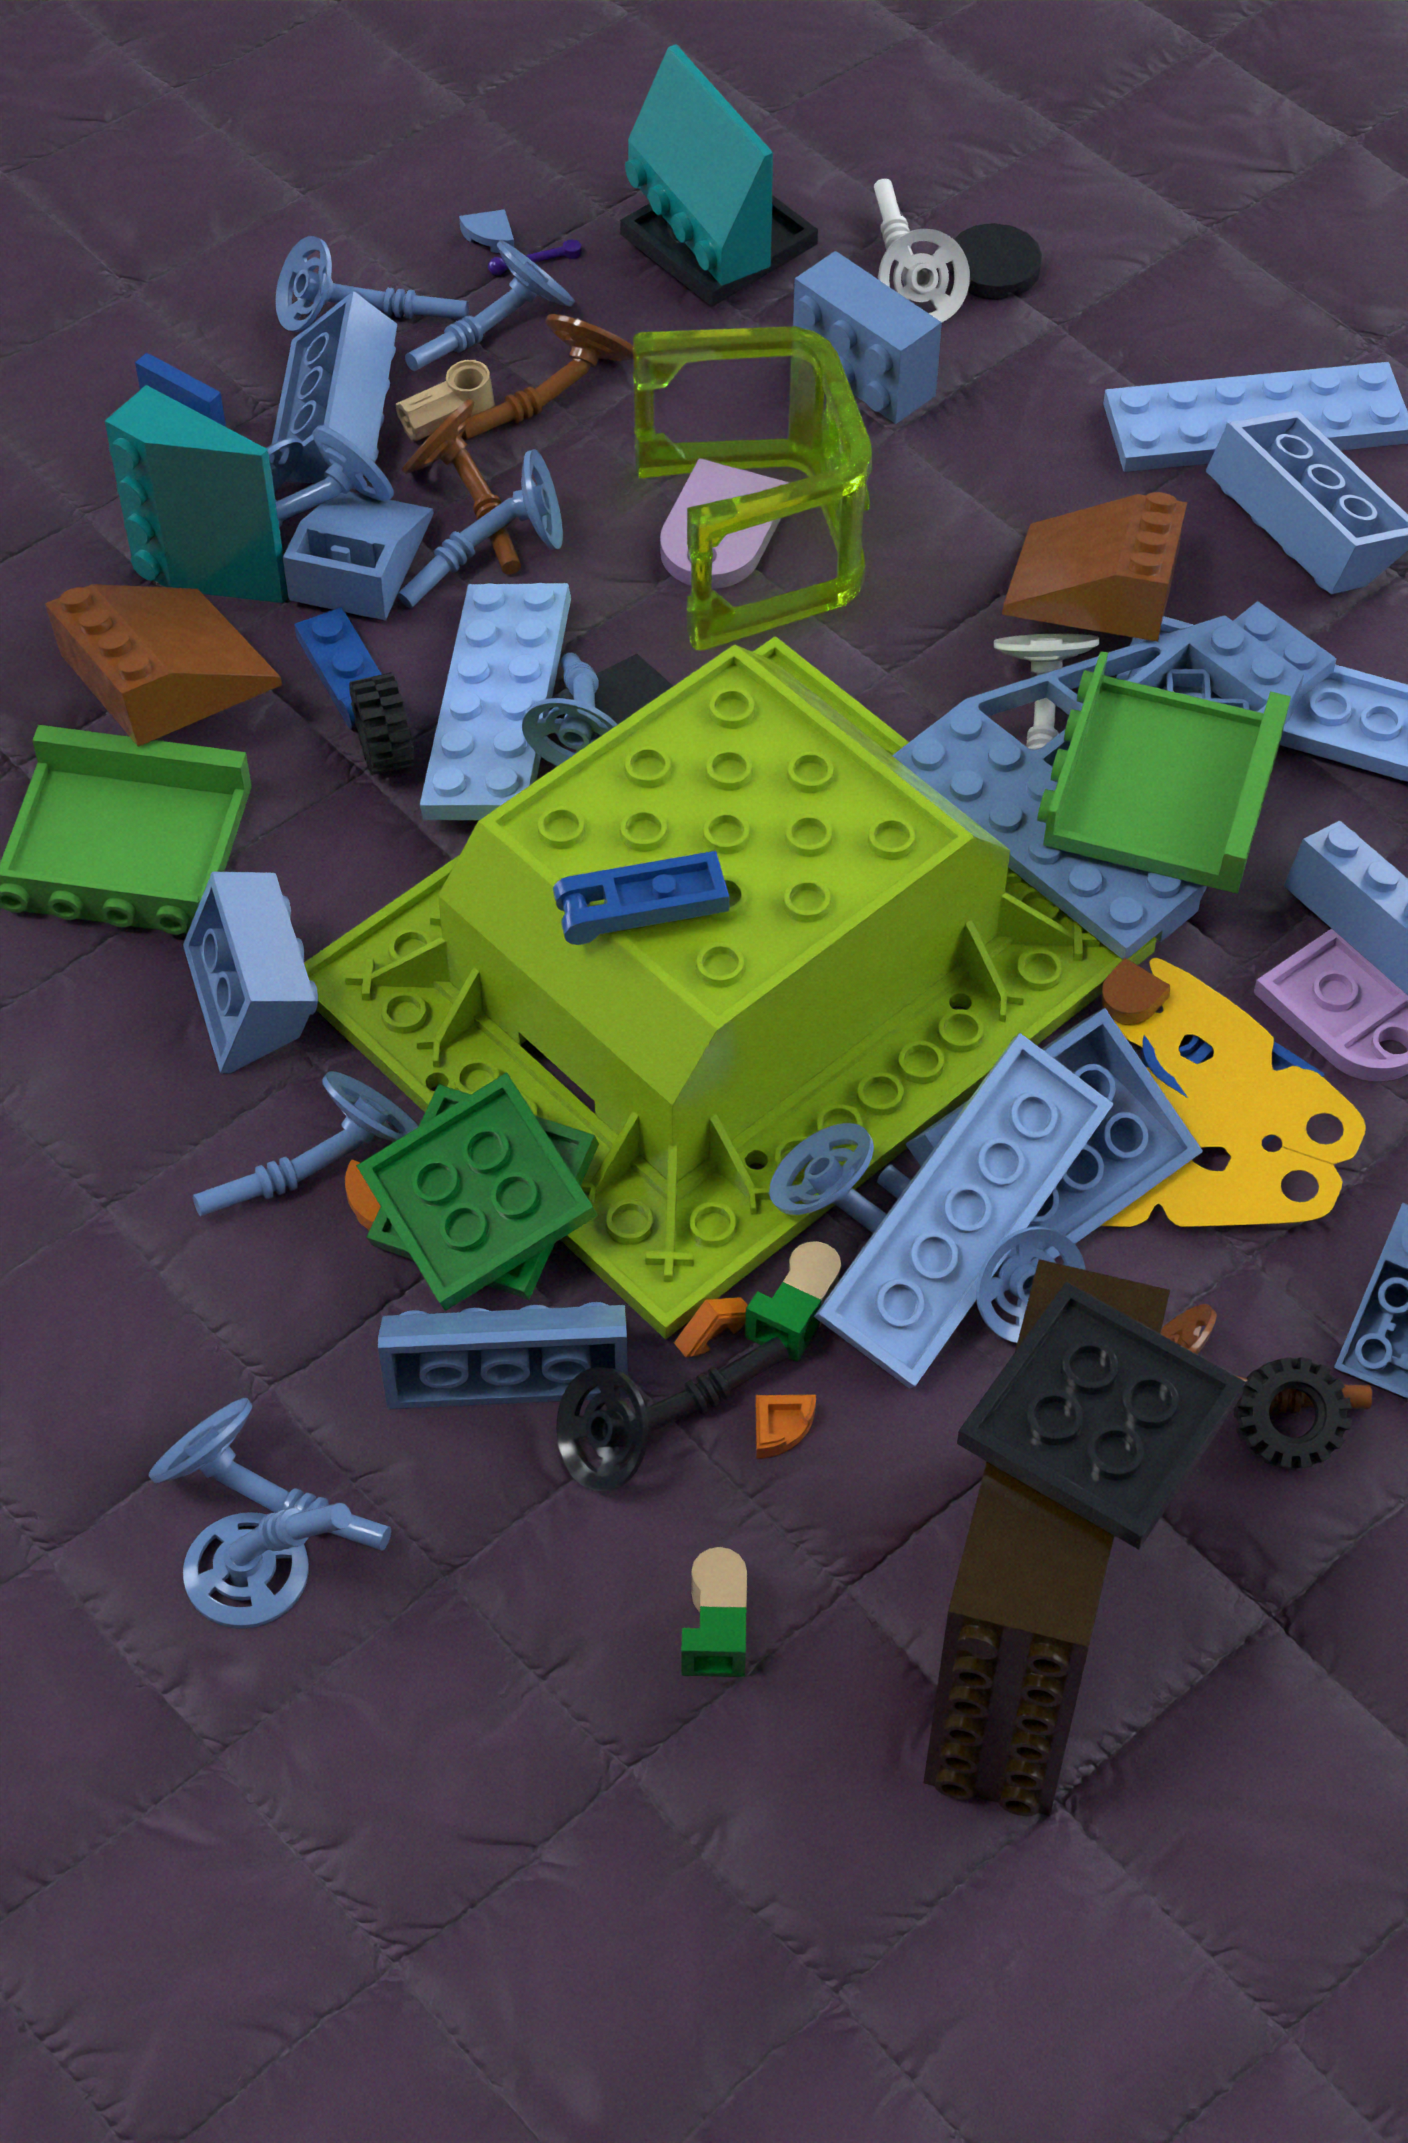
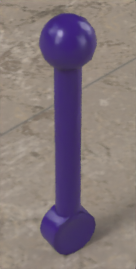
M570 239L565 241L562 247L525 256L534 263L561 256L576 259L581 256V243ZM494 257L488 263L489 272L494 276H500L504 274L506 269H509L500 257Z

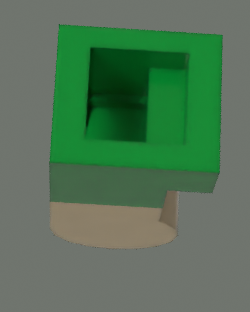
M818 1241L799 1245L792 1252L789 1259V1273L774 1296L771 1298L757 1291L747 1306L745 1338L762 1345L777 1336L787 1349L788 1358L798 1362L822 1324L814 1315L839 1282L838 1276L841 1270V1260L837 1251L828 1244Z
M723 1547L710 1548L699 1554L693 1563L691 1571V1594L693 1604L700 1612V1628H682L681 1676L745 1677L746 1565L741 1556L731 1549Z

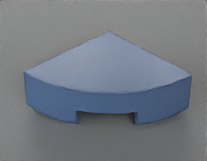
M505 209L459 216L460 230L469 242L474 243L476 241L490 246L491 252L500 253L497 247L500 240L514 247V238Z

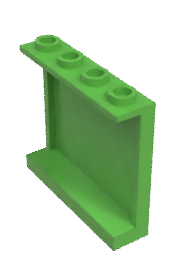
M1100 651L1094 672L1084 670L1080 681L1077 702L1083 703L1081 711L1071 709L1068 717L1064 741L1070 742L1068 751L1058 749L1054 760L1051 781L1057 782L1055 791L1045 789L1042 796L1037 821L1046 823L1043 846L1238 894L1283 734L1291 696L1270 691L1264 713L1105 676L1108 653Z
M38 725L32 740L38 763L0 862V908L10 912L26 911L55 915L66 920L77 918L105 922L117 927L134 926L162 930L175 935L187 934L211 873L225 871L252 788L246 752L158 740L150 741L138 747L128 736Z

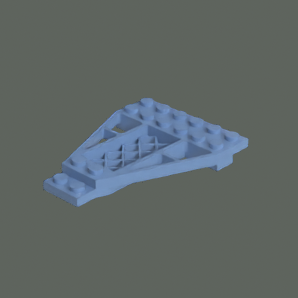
M1257 601L1233 621L1224 615L1159 636L1158 642L1146 640L1109 652L1105 676L1111 677L1145 666L1127 681L1159 689L1165 687V690L1172 692L1173 687H1202L1201 699L1260 713L1265 711L1270 691L1291 696L1285 721L1286 724L1290 720L1298 701L1334 672L1336 658ZM1099 656L967 698L892 755L1010 849L1008 867L1121 959L1131 957L1153 937L1162 942L1198 912L1200 900L1207 886L1043 846L1046 823L1037 821L1045 789L1055 791L1057 782L1051 781V773L1058 749L1068 751L1070 742L1064 741L1065 730L1042 748L1032 750L988 717L1043 698L1049 699L1068 715L1071 709L1081 711L1083 703L1077 702V694L1071 689L1079 687L1084 670L1094 672ZM1211 690L1223 699L1211 698Z

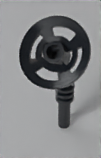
M776 1336L720 1370L711 1367L708 1369V1377L701 1373L696 1376V1384L689 1380L685 1383L684 1391L646 1408L635 1384L621 1371L610 1367H593L581 1372L566 1388L557 1414V1442L566 1468L577 1482L591 1490L610 1491L625 1485L636 1474L643 1461L649 1432L696 1411L705 1414L708 1412V1404L712 1407L720 1405V1397L725 1401L732 1398L731 1391L788 1358L787 1349L780 1338ZM598 1386L601 1393L591 1399L584 1415L580 1416V1410L585 1398ZM619 1387L630 1398L635 1409L634 1413L628 1404L620 1399ZM606 1404L608 1410H600ZM588 1437L593 1450L603 1458L598 1471L586 1459L579 1439ZM632 1455L627 1465L619 1471V1465L627 1461Z

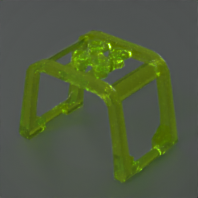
M796 326L657 331L635 334L633 337L635 466L639 479L691 473L699 458L738 469L788 466L799 469L809 476L805 479L763 491L687 508V546L691 558V596H687V632L692 647L696 650L710 649L842 607L849 603L859 594L865 579L862 531L864 511H869L870 508L866 481L872 473L871 441L840 358L830 341L814 331ZM791 356L788 439L673 443L664 433L655 434L654 389L666 388L685 363L706 360ZM824 394L826 395V411H824ZM821 506L838 553L837 577L826 582L733 607L715 590L712 591V548L717 547L726 535Z

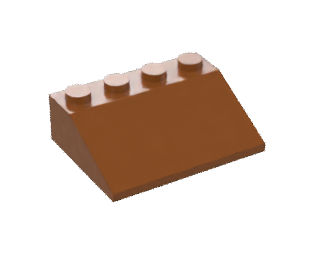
M1152 492L1147 495L1135 494L1031 523L1003 604L1002 615L1158 642L1177 561L1187 502L1177 501L1174 496L1162 492Z
M91 584L86 587L71 588L62 593L59 598L45 603L61 656L138 747L282 685L280 675L199 589Z

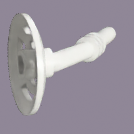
M880 179L874 184V190L883 219L880 230L885 242L886 252L880 263L878 280L890 287L889 274L891 265L895 260L897 264L893 273V283L896 292L906 299L915 302L931 300L936 310L929 314L944 322L958 311L966 298L970 282L967 258L959 244L941 231L934 229L910 231L906 218L900 214L892 182L889 179ZM919 241H928L939 246L933 256L925 253L913 254L910 248L912 243ZM951 261L954 268V285L949 296L945 294L949 281L946 263ZM901 274H902V281H903L904 287L902 286V283H901Z
M1034 634L994 640L995 649L1007 655L1031 661V672H1036L1037 676L1063 668L1062 660L1085 653L1099 645L1098 636L1085 634ZM1047 698L1035 701L1034 724L1028 730L1026 747L1032 750L1042 748L1059 734L1054 728L1056 705Z

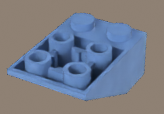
M350 491L347 494L341 492L339 496L320 504L300 521L283 556L289 600L333 610L342 607L344 612L386 621L434 514L433 508L394 500L384 502Z
M1402 1203L1334 1369L1408 1399V1205Z

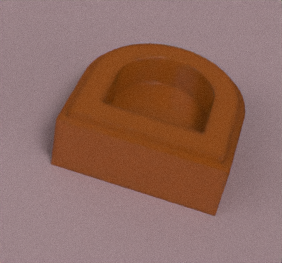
M1126 958L1107 976L1102 986L1103 1008H1106L1113 1020L1124 1024H1137L1149 1019L1170 996V985Z

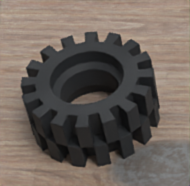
M390 672L350 681L349 692L355 716V725L358 729L359 742L362 746L363 756L370 774L376 775L414 766V750L410 740L411 732L407 724L408 719L406 711H404L401 693L399 694V686L394 674Z
M1287 1357L1263 1364L1259 1369L1253 1370L1246 1377L1248 1380L1245 1383L1244 1391L1237 1407L1233 1408V1418H1237L1239 1425L1236 1431L1239 1438H1243L1247 1443L1246 1449L1253 1456L1257 1455L1262 1458V1462L1271 1466L1283 1467V1469L1312 1467V1465L1322 1463L1332 1457L1330 1454L1335 1449H1340L1344 1443L1343 1434L1345 1430H1350L1352 1420L1347 1419V1409L1352 1407L1350 1397H1344L1342 1389L1345 1386L1340 1378L1334 1379L1330 1374L1331 1369L1325 1365H1317L1312 1362V1359L1303 1357ZM1285 1389H1296L1305 1393L1311 1399L1315 1408V1420L1312 1427L1304 1435L1296 1438L1287 1437L1279 1433L1273 1427L1269 1417V1408L1273 1398Z

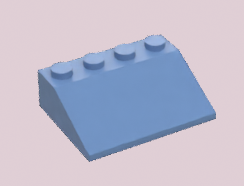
M1106 1008L1082 1020L1042 1048L1043 1051L1113 1103L1109 1112L1027 1227L1054 1229L1068 1237L1074 1244L1203 1152ZM968 1101L906 1143V1146L920 1166L924 1164ZM1039 1241L1037 1248L1050 1254L1053 1259L1060 1255L1054 1246ZM1016 1246L1009 1252L1008 1255L1010 1257L1017 1254ZM1032 1257L1030 1263L1037 1267L1039 1258Z

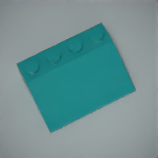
M677 44L667 48L628 138V161L625 162V172L630 184L634 188H639L649 200L653 211L657 215H662L669 223L678 241L681 243L685 242L695 254L700 267L705 271L708 270L722 286L771 267L773 152Z
M145 385L105 420L109 452L112 457L133 569L144 579L154 580L169 588L199 589L202 594L284 603L289 597L268 449Z

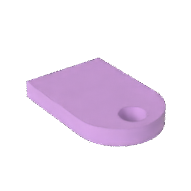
M699 458L661 530L660 554L666 570L677 580L687 585L704 589L724 588L743 581L757 567L792 498V483ZM705 558L713 563L707 566H697L692 564L691 561Z
M1332 928L1256 980L1254 994L1340 1071L1367 1081H1389L1408 1074V1051L1403 1054H1392L1385 1051L1379 1044L1385 1040H1394L1403 1044L1408 1050V995Z

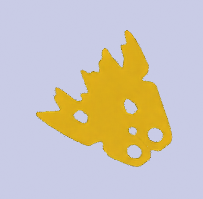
M1152 958L1149 962L1152 974L1170 985V996L1162 1004L1163 1011L1161 1013L1155 1012L1149 1019L1137 1024H1124L1115 1020L1114 1022L1128 1041L1142 1048L1145 1035L1153 1046L1160 1065L1175 1078L1187 1097L1162 1082L1149 1067H1146L1201 1148L1223 1147L1231 1156V1159L1223 1171L1207 1170L1195 1162L1189 1161L1100 1226H1136L1148 1219L1154 1206L1157 1204L1162 1206L1168 1219L1180 1227L1296 1223L1322 1218L1330 1213L1343 1183L1334 1164L1352 1159L1357 1153L1365 1135L1366 1125L1359 1111L1325 1078L1315 1071L1303 1069L1299 1066H1291L1278 1071L1273 1070L1272 1050L1274 1037L1263 1026L1229 999L1190 973L1162 959ZM1195 1035L1212 1046L1214 1056L1207 1061L1196 1064L1181 1056L1179 1046L1184 1036ZM1322 1113L1337 1117L1343 1125V1135L1332 1144L1325 1145L1313 1141L1306 1131L1307 1122L1311 1117ZM1268 1135H1276L1281 1139L1282 1147L1279 1151L1268 1152L1261 1145L1263 1138ZM1298 1170L1312 1174L1319 1185L1318 1193L1314 1198L1306 1202L1290 1200L1281 1189V1182L1285 1175Z

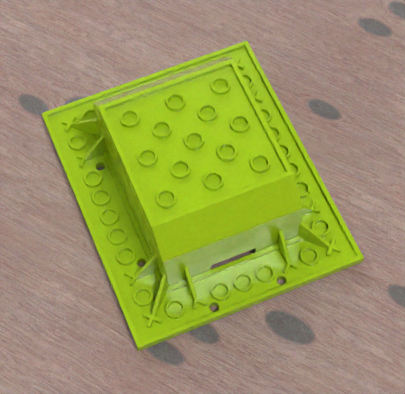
M775 636L753 652L734 644L477 822L460 855L305 961L304 965L309 981H314L317 987L318 1003L316 1010L424 1112H426L435 1092L430 1089L438 1086V1084L472 1094L507 1072L535 1116L595 1135L599 1146L580 1187L593 1205L598 1216L566 1235L560 1241L666 1340L692 1319L706 1299H718L835 1206L834 1203H831L810 1213L790 1215L781 1212L770 1199L769 1188L773 1174L782 1160L799 1143L812 1134L837 1124L853 1123L865 1128L873 1140L874 1150L866 1171L852 1187L855 1190L907 1149V1142L970 1099L1015 1036L1021 1033L1035 1045H1038L1100 996L1105 979L1123 959L1008 867L1010 849L892 756L909 743L906 739ZM717 852L729 893L728 912L599 934L593 941L583 945H574L566 941L561 925V920L565 913L558 909L553 894L554 885L562 878L693 854ZM604 900L592 901L588 904V907L604 904ZM1153 937L1129 957L1128 960L1139 965L1154 953L1157 939ZM955 1006H961V1007L966 1008L967 1010H964V1009H957V1010H955V1009H953V1007H955ZM526 1040L532 1043L595 1101V1113L520 1045ZM843 1144L835 1146L833 1149L847 1148L854 1152L857 1145ZM811 1161L797 1174L792 1185L802 1184L805 1177V1169ZM839 1161V1163H840L841 1166H843V1165L845 1164V1162H846V1161ZM753 1163H759L765 1167L755 1170L748 1166ZM802 1201L795 1202L796 1204H805Z

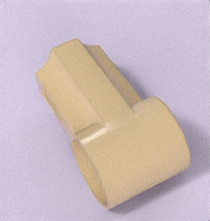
M463 360L449 368L446 374V381L396 403L397 415L410 440L414 442L431 435L469 398L474 401L471 416L494 407L490 372L488 367L482 362Z

